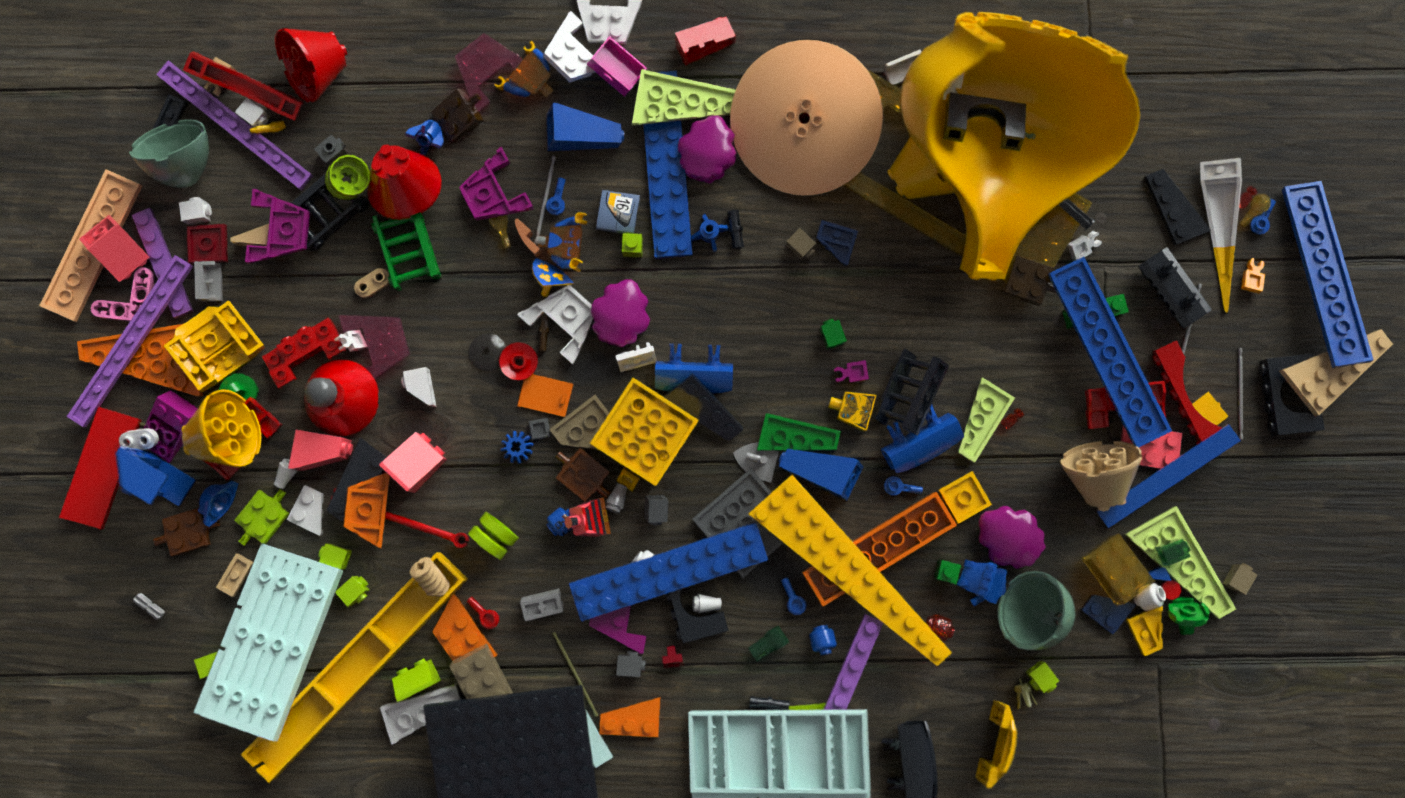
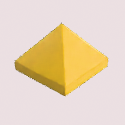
M623 468L617 479V482L626 486L631 491L634 490L639 481V477L634 472Z

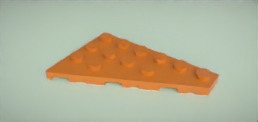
M183 324L151 329L123 371V374L198 397L203 396L163 346L174 338L176 328ZM122 334L77 341L79 360L101 366Z

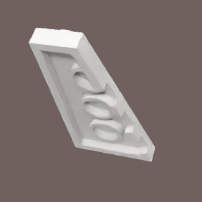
M457 684L381 706L380 709L391 745L426 725L423 710L424 704L462 700Z

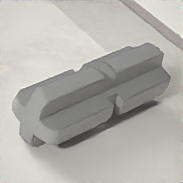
M138 593L134 597L133 602L143 610L145 609L156 620H160L164 616L165 611L155 603L153 604L142 593Z

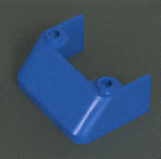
M120 446L115 453L119 485L122 487L121 491L130 496L134 494L148 504H152L156 496H162L180 506L196 479L149 451Z

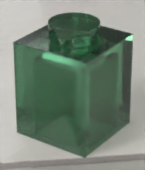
M1174 539L1155 547L1164 566H1170L1190 557V547L1183 539Z

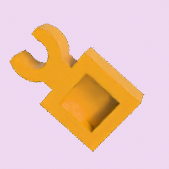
M1254 258L1247 262L1248 269L1243 272L1241 289L1257 294L1263 291L1265 274L1260 273V270L1264 267V261H1260L1257 266L1254 265Z

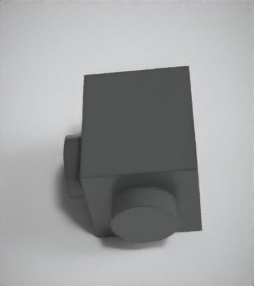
M332 135L314 148L329 167L338 157L348 154L344 150L346 145L340 138L335 139Z
M645 495L644 518L651 525H661V522H667L668 499L664 495Z
M627 651L626 654H619L616 675L640 677L641 672L645 673L646 661L642 660V656L638 655V652Z

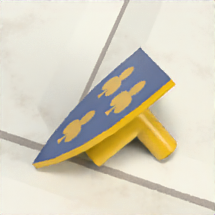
M538 258L534 260L532 272L537 282L543 287L542 296L548 297L552 286L574 284L556 266Z

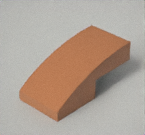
M517 218L515 225L519 235L528 249L538 257L542 251L530 240L533 236L532 231Z

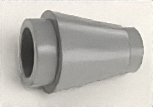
M617 483L605 502L607 510L617 514L620 513V510H623L627 492L626 486Z

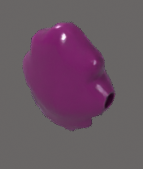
M711 115L704 120L692 123L690 133L681 137L678 142V151L681 154L680 165L691 179L711 184L714 180L722 178L725 170L732 167L735 163L737 152L732 146L735 134L719 115Z
M625 279L616 284L607 285L603 296L593 301L590 309V314L594 319L592 329L600 341L617 347H624L627 344L634 343L637 335L647 330L650 318L645 311L648 299L634 280Z
M1002 506L996 510L986 511L980 516L979 542L988 548L989 558L1000 566L1012 565L1016 569L1032 566L1035 560L1040 557L1041 552L1044 551V532L1038 528L1035 516L1027 510L1013 511L1008 506Z

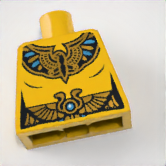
M845 392L842 400L831 397L828 408L839 411L837 415L839 421L865 432L868 428L876 395Z

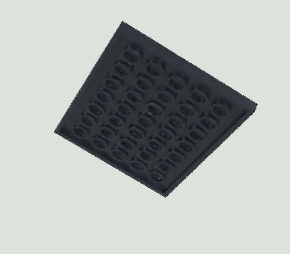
M582 685L424 704L423 710L438 798H598Z

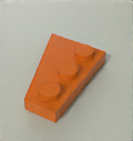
M660 697L601 713L599 734L658 737Z

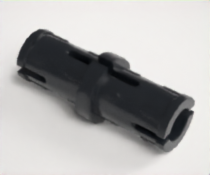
M730 210L727 212L729 220L728 233L731 235L732 249L744 248L743 226H741L739 210Z
M750 696L749 709L789 710V700Z

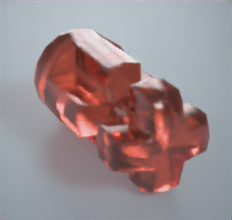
M1248 186V193H1242L1240 196V208L1245 209L1252 200L1251 195L1256 196L1257 189L1255 187Z
M1020 408L1014 410V415L1011 413L1001 420L1006 429L1009 430L1018 422V417L1020 419L1024 417V413Z

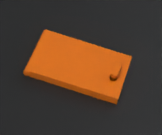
M533 374L523 380L517 407L566 417L574 384Z

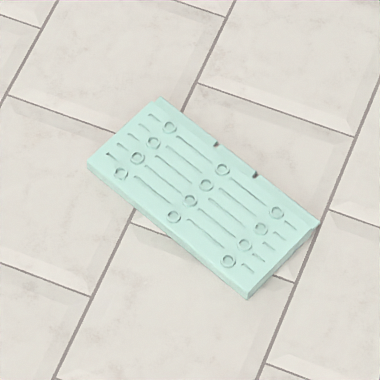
M261 543L237 602L242 608L241 610L235 608L220 645L226 648L224 651L219 649L194 713L270 741L278 742L343 570Z
M692 710L688 713L690 789L692 798H870L867 710Z

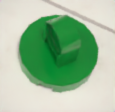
M244 374L227 376L219 387V390L233 391L245 400L249 397L256 400L257 392L259 393L256 382Z
M1176 598L1172 604L1169 603L1168 616L1172 621L1179 624L1181 635H1193L1195 627L1206 624L1209 619V608L1203 602H1201V605L1194 602L1193 598Z

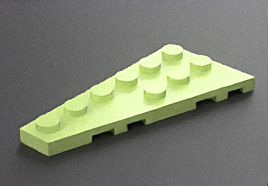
M641 69L631 126L707 118L711 115H730L732 100L736 90Z
M1177 506L1170 508L1124 534L1156 564L1166 568L1168 574L1198 602L1205 603L1209 608V612L1216 618L1220 619L1236 610Z

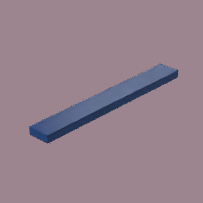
M1226 425L1131 488L1124 505L1112 506L1107 511L1098 510L1097 514L1107 528L1111 527L1241 440L1231 426Z

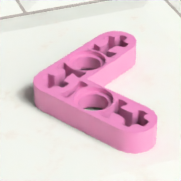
M145 267L138 268L134 273L130 303L97 300L91 305L92 314L104 319L131 321L135 312L140 308V306L136 305V302L142 304L153 288L154 273ZM148 274V278L142 279L141 275ZM139 284H145L147 287L139 286ZM140 290L146 292V296L142 300L137 298V293ZM119 306L124 308L122 316H117L115 313ZM98 307H99V308H100V307H105V308L109 309V312H108V311H101V312H99V311H98Z

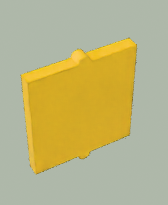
M1209 392L1192 403L1194 408L1204 418L1215 425L1220 424L1229 417L1221 408L1220 402H1217Z

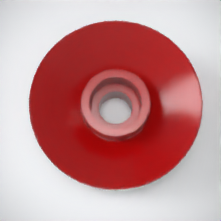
M516 342L508 345L502 351L499 364L502 372L508 378L519 381L533 375L538 365V358L531 346ZM518 359L523 360V364L520 366L516 364Z

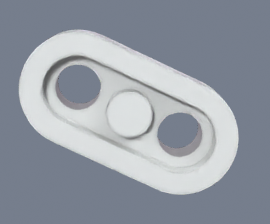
M150 428L130 430L119 437L120 446L141 450L150 449L157 445L159 441L156 431Z

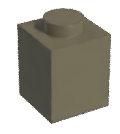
M801 228L786 242V246L801 260L805 257L810 258L816 251L814 249L816 242Z
M1245 563L1233 564L1222 584L1238 594L1246 595L1257 574L1252 572L1253 568Z

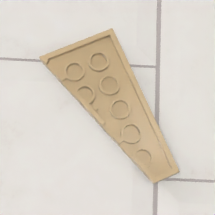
M1382 329L1367 334L1374 359L1372 362L1332 368L1328 351L1291 367L1282 369L1279 372L1312 414L1318 416L1386 352L1393 343Z

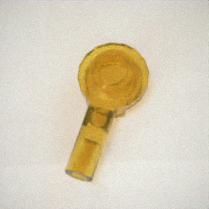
M1266 194L1256 195L1251 201L1252 208L1239 224L1245 228L1257 214L1267 211L1271 205L1270 197Z
M507 215L490 218V225L499 232L504 249L511 247L506 232L509 222Z

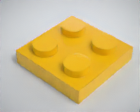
M973 471L938 490L957 524L992 505Z

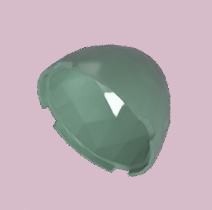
M179 120L177 125L168 127L164 124L143 134L132 144L133 150L129 152L138 167L149 177L170 187L186 188L195 184L204 173L209 155L208 136L202 122L197 120Z
M1040 571L1025 572L1010 581V586L1006 593L1001 595L998 606V621L1004 637L1017 648L1025 650H1044L1062 642L1071 632L1075 621V606L1069 591L1057 579Z

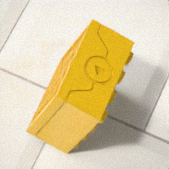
M632 378L590 444L652 485L657 486L699 420L635 378Z

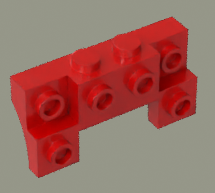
M330 318L321 321L313 327L304 326L297 330V334L292 337L287 336L280 341L281 343L276 345V349L262 356L270 370L269 373L279 389L289 382L297 380L291 367L297 366L324 350L330 360L333 356L342 352L339 350L342 343L334 340L339 334Z
M1165 381L1148 382L1166 417ZM1105 388L1085 390L1087 410L1085 411L1088 429L1109 427L1108 412L1116 411Z
M249 397L244 402L250 411L254 410L259 421L261 433L266 438H270L283 425L254 398ZM203 460L225 480H229L241 468Z

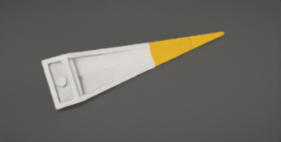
M1241 158L1200 162L1202 191L1211 229L1224 311L1226 313L1229 308L1242 185Z

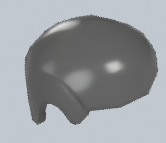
M313 378L306 384L304 390L305 399L311 406L329 407L337 397L336 385L328 378Z

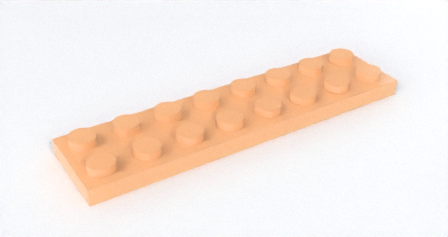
M105 170L39 306L75 322L78 321L104 267L83 245L79 238L108 215L123 227L142 188L141 184Z

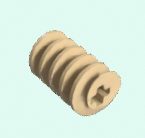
M430 557L421 558L410 570L411 576L428 596L438 597L445 595L450 587L449 581Z

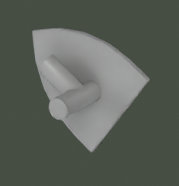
M757 442L745 445L733 452L738 464L745 472L752 469L760 480L771 483L779 451H757L759 443Z

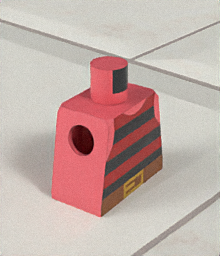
M604 497L570 508V516L565 518V526L573 528L575 536L598 537L611 534Z

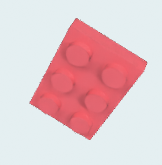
M1123 425L1121 442L1133 444ZM1172 431L1139 447L1142 452V460L1139 466L1161 469L1180 456L1182 433Z

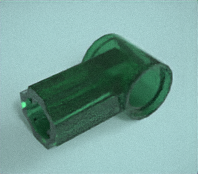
M777 625L765 633L764 637L749 646L748 649L758 662L771 652L789 643V640L780 626Z

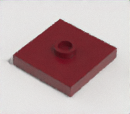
M227 225L187 226L188 263L194 265L195 261L228 262Z

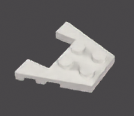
M577 0L588 43H604L610 36L618 44H626L643 0H628V7L590 5V0Z
M572 12L567 15L543 56L569 82L591 76L592 73H595L587 65L593 55L572 36L583 24Z
M570 285L565 286L549 295L546 299L533 304L532 307L517 314L531 327L545 313L565 330L572 339L560 351V354L572 364L575 363L594 321L590 314L592 304Z

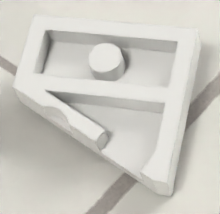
M304 485L287 520L322 536L323 493Z

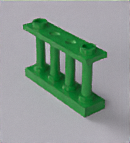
M420 212L410 216L409 219H390L381 222L377 216L372 217L374 223H371L372 229L375 234H378L390 273L388 280L391 287L401 291V282L426 274L428 276L431 275L434 280L442 278L424 219ZM409 221L411 223L414 222L416 229H413V232L386 240L384 229ZM413 239L420 240L421 247L418 250L392 258L389 247ZM418 257H425L427 264L423 268L397 276L394 265Z

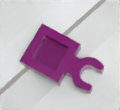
M866 360L847 363V369L842 367L834 369V372L839 371L842 373V377L836 378L835 382H842L845 378L849 379V383L869 379Z

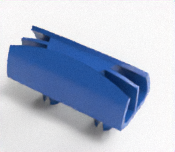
M673 343L669 344L670 360L668 362L656 361V389L669 392L693 373L712 394L732 391L733 364L719 362L720 345H716L715 354H713L712 345H708V362L706 363L681 361L682 344H678L677 352L675 353Z
M931 405L929 413L925 418L927 424L921 427L918 436L911 433L904 436L898 422H893L895 431L888 425L886 428L893 439V443L881 448V452L890 469H894L896 474L907 471L937 457L964 438V434L955 416L947 413L938 418Z

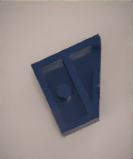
M822 220L816 240L844 266H848L858 231Z
M1092 594L1080 610L1113 635L1136 605Z

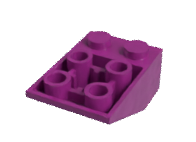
M171 390L158 396L144 426V429L150 428L156 431L159 437L157 445L149 450L170 463L184 444L182 427L188 423L198 408Z

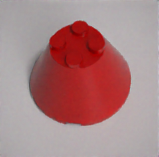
M282 28L275 34L276 53L278 60H283L286 68L283 72L288 82L304 101H311L312 103L317 101L341 71L346 68L345 56L347 55V50L345 46L339 44L332 31L327 33Z
M386 144L380 148V151L376 153L372 160L370 182L367 186L368 199L373 208L387 218L397 220L409 219L410 216L419 212L422 214L433 205L440 194L442 178L436 164L427 156L400 146Z
M333 360L321 365L312 373L307 383L313 378H328L332 380L337 388L336 400L329 407L311 406L307 403L304 394L306 412L316 427L331 435L348 436L360 432L370 424L378 410L379 389L374 377L365 367L350 360Z

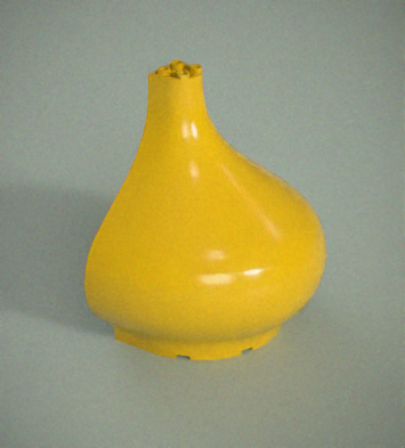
M968 12L957 16L954 29L949 35L926 47L911 63L904 77L901 89L903 121L911 138L948 182L959 200L966 223V242L960 269L965 271L969 278L974 280L987 278L992 281L1005 279L1011 260L1028 231L1051 209L1107 173L1124 157L1136 136L1140 120L1138 97L1125 73L1128 56L1089 36L1079 37L1077 36L1078 32L1037 20H1033L1031 23L1021 20L1022 17L1006 14L977 12V16H973V13ZM964 73L962 88H956L959 94L1025 103V132L1035 135L1031 139L1024 138L1020 151L1001 148L1002 133L999 125L987 117H973L967 120V129L963 142L943 139L946 104L950 94L948 93L946 100H943V93L956 78Z

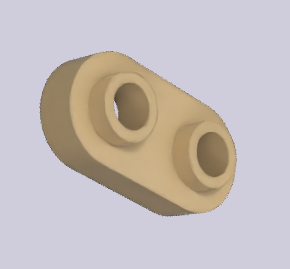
M375 269L355 283L354 290L356 294L361 298L373 296L390 284L388 280L390 274L385 269ZM378 275H383L382 280H377ZM362 285L367 286L366 290H361Z

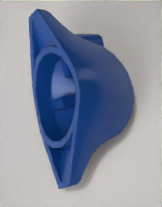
M231 481L223 485L214 484L203 491L199 500L200 507L198 512L204 515V524L210 527L228 511L234 500L238 483Z

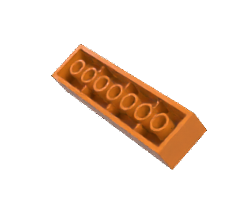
M933 492L852 542L875 568L881 572L957 526L938 493ZM813 566L802 571L803 576L821 606H825L845 594L842 589Z

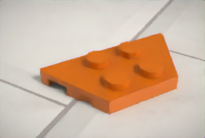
M388 473L347 487L343 526L378 548L382 547L390 477Z
M456 594L452 595L433 630V634L453 661L486 643L493 656L496 657L498 654Z

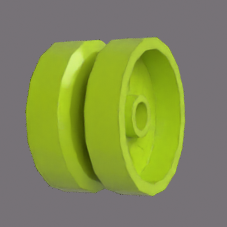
M485 512L479 519L485 529L480 526H473L468 534L481 548L502 560L508 551L501 541L508 546H513L519 538L502 522L488 512Z

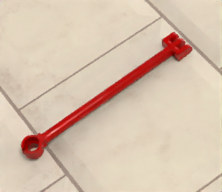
M387 511L385 512L386 520L452 541L458 548H464L468 545L466 542L463 544L459 542L460 537H464L465 541H469V537L465 533L453 534Z

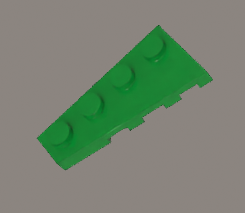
M766 413L757 451H783L787 449L837 450L841 431Z

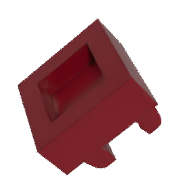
M675 646L667 647L668 656H662L664 669L684 666L682 654H676Z

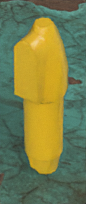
M284 121L271 122L269 125L255 126L250 129V132L257 134L278 132L285 129L286 126Z

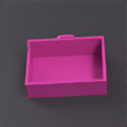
M610 36L587 63L591 69L623 96L630 91L640 78L641 69H647Z

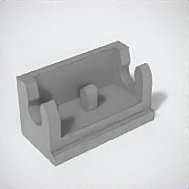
M195 261V299L200 302L223 301L222 264L215 263V261Z
M560 588L522 597L520 602L525 621L563 612Z

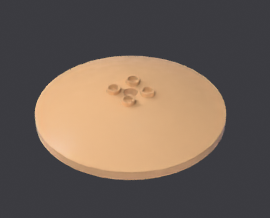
M817 40L788 42L760 56L742 76L733 96L730 113L731 130L735 134L734 144L746 167L766 185L793 195L822 194L839 188L852 180L867 165L874 154L880 139L883 123L880 94L868 70L856 57L846 50ZM804 112L810 116V120L806 124H802L799 120V116Z

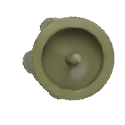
M1020 678V684L1014 685V690L1017 693V708L1020 709L1021 693L1027 707L1032 705L1031 697L1034 703L1038 705L1031 693V685L1029 683H1022Z

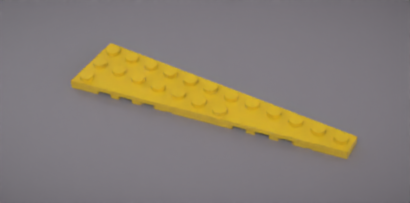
M793 475L748 513L936 666L952 653Z

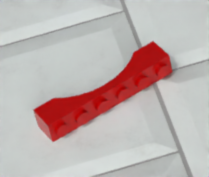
M194 51L189 53L183 68L185 72L243 95L294 121L297 119L303 101Z
M1177 340L1153 351L1152 360L1163 372L1160 373L1161 378L1165 381V384H1169L1171 388L1169 393L1174 401L1177 400L1180 406L1178 411L1182 418L1186 417L1189 423L1187 428L1192 436L1195 435L1198 441L1196 445H1198L1222 428L1204 418L1190 402L1183 381L1185 356Z

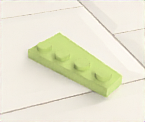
M982 377L963 433L964 438L961 439L957 453L975 463L1015 397Z

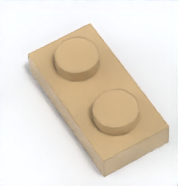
M236 553L216 588L231 597H235L249 574L253 562Z

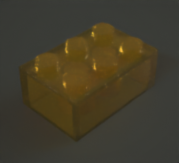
M1119 533L1108 537L1081 557L1116 606L1126 604L1155 582Z

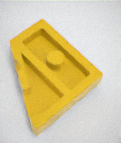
M1163 606L1144 611L1126 619L1142 656H1147L1163 648V639L1161 637L1163 631L1161 611H1163Z

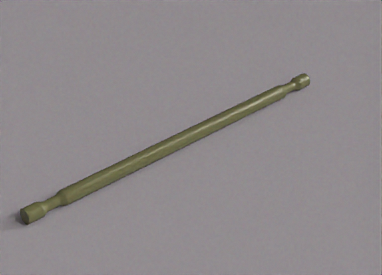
M556 632L552 633L578 685L583 686ZM583 686L584 696L596 717L598 713Z

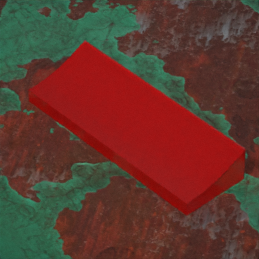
M97 408L59 518L104 529L119 487L115 454L120 447L119 437L127 431L138 430L141 419L106 408Z

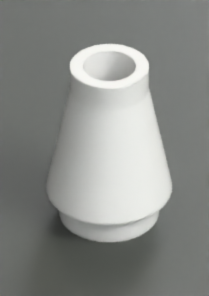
M283 459L282 462H279L274 482L275 486L282 489L285 488L298 471L288 468L289 459Z
M701 594L693 596V612H698L699 614L721 610V598Z

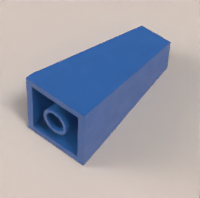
M553 103L546 114L548 151L618 148L624 141V131L621 130V124L558 103Z
M787 449L779 458V467L845 501H848L864 468L855 458Z

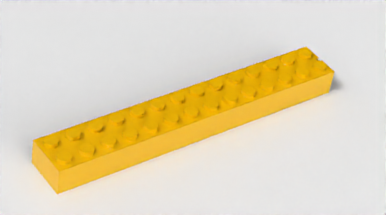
M436 552L431 560L449 581L450 587L446 594L438 597L428 596L412 577L294 699L278 742L258 736L241 754L252 767L262 762L264 763L256 771L268 783L276 779L468 580L441 552Z

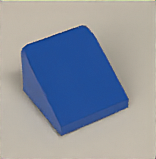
M1157 567L1142 575L1143 578L1171 581L1164 567Z

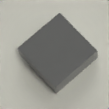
M548 418L529 421L532 440L551 437Z

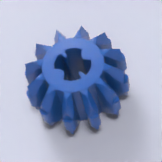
M513 431V438L506 434L508 442L501 441L502 444L506 445V447L501 448V452H507L504 455L505 459L511 456V463H514L517 458V462L520 464L522 463L521 457L525 460L529 459L526 453L533 454V451L529 450L528 447H532L534 444L527 443L531 437L526 436L524 438V432L521 431L518 436L517 432ZM515 443H521V445L519 446V448L521 449L520 451H513L515 449Z

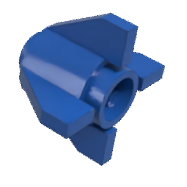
M427 120L421 125L409 128L405 133L407 137L413 139L416 137L417 143L421 146L420 154L422 155L426 154L429 146L441 148L444 143L441 127L433 120Z
M705 214L702 215L704 222L701 224L700 230L691 236V240L695 241L702 238L703 241L710 242L713 252H716L715 240L718 238L719 233L728 231L727 225H718L713 220H708Z

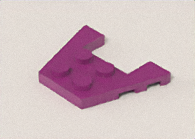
M502 147L496 151L497 153L491 159L488 158L484 162L485 165L478 172L475 171L459 187L476 221L534 209L526 192L508 201L493 172L510 164Z
M252 189L251 206L255 208H270L271 210L267 246L247 245L245 262L251 264L306 250L310 212L257 189Z
M631 605L590 618L589 626L640 654L644 653L646 636L627 633Z

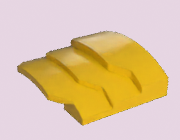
M229 300L220 307L208 306L194 318L176 328L174 338L163 345L201 393L217 385L227 376L234 374L265 348L264 344Z
M995 700L993 701L989 720L999 725L1000 730L993 759L990 761L980 758L975 775L988 788H991L1008 771L1016 746V728L1010 707L1006 703Z

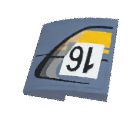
M602 190L596 229L634 234L640 195Z

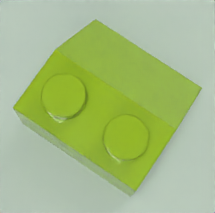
M425 659L414 663V668L408 670L406 667L396 672L397 676L392 678L397 702L441 681L432 660L425 661Z

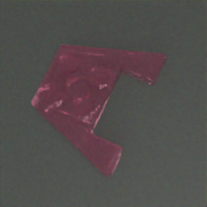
M485 33L455 55L470 98L475 93L481 97V100L474 105L478 112L490 103L479 86L507 63L510 64L521 78L534 68L533 65L529 67L531 63L520 58L519 55L511 52ZM520 63V68L515 69L516 66Z
M339 315L343 332L363 328L373 364L365 368L372 374L374 379L410 355L400 318Z

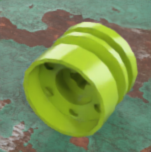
M354 155L338 157L325 174V184L328 191L340 200L356 198L367 188L370 182V171L367 164ZM344 177H345V178H347V177L350 178V180H349L348 182H347V181L343 182L342 179H343Z

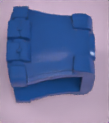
M965 560L957 586L977 594L978 597L984 598L990 603L996 604L998 598L1002 595L1003 587H1005L1007 571L997 568V565L994 563H977Z

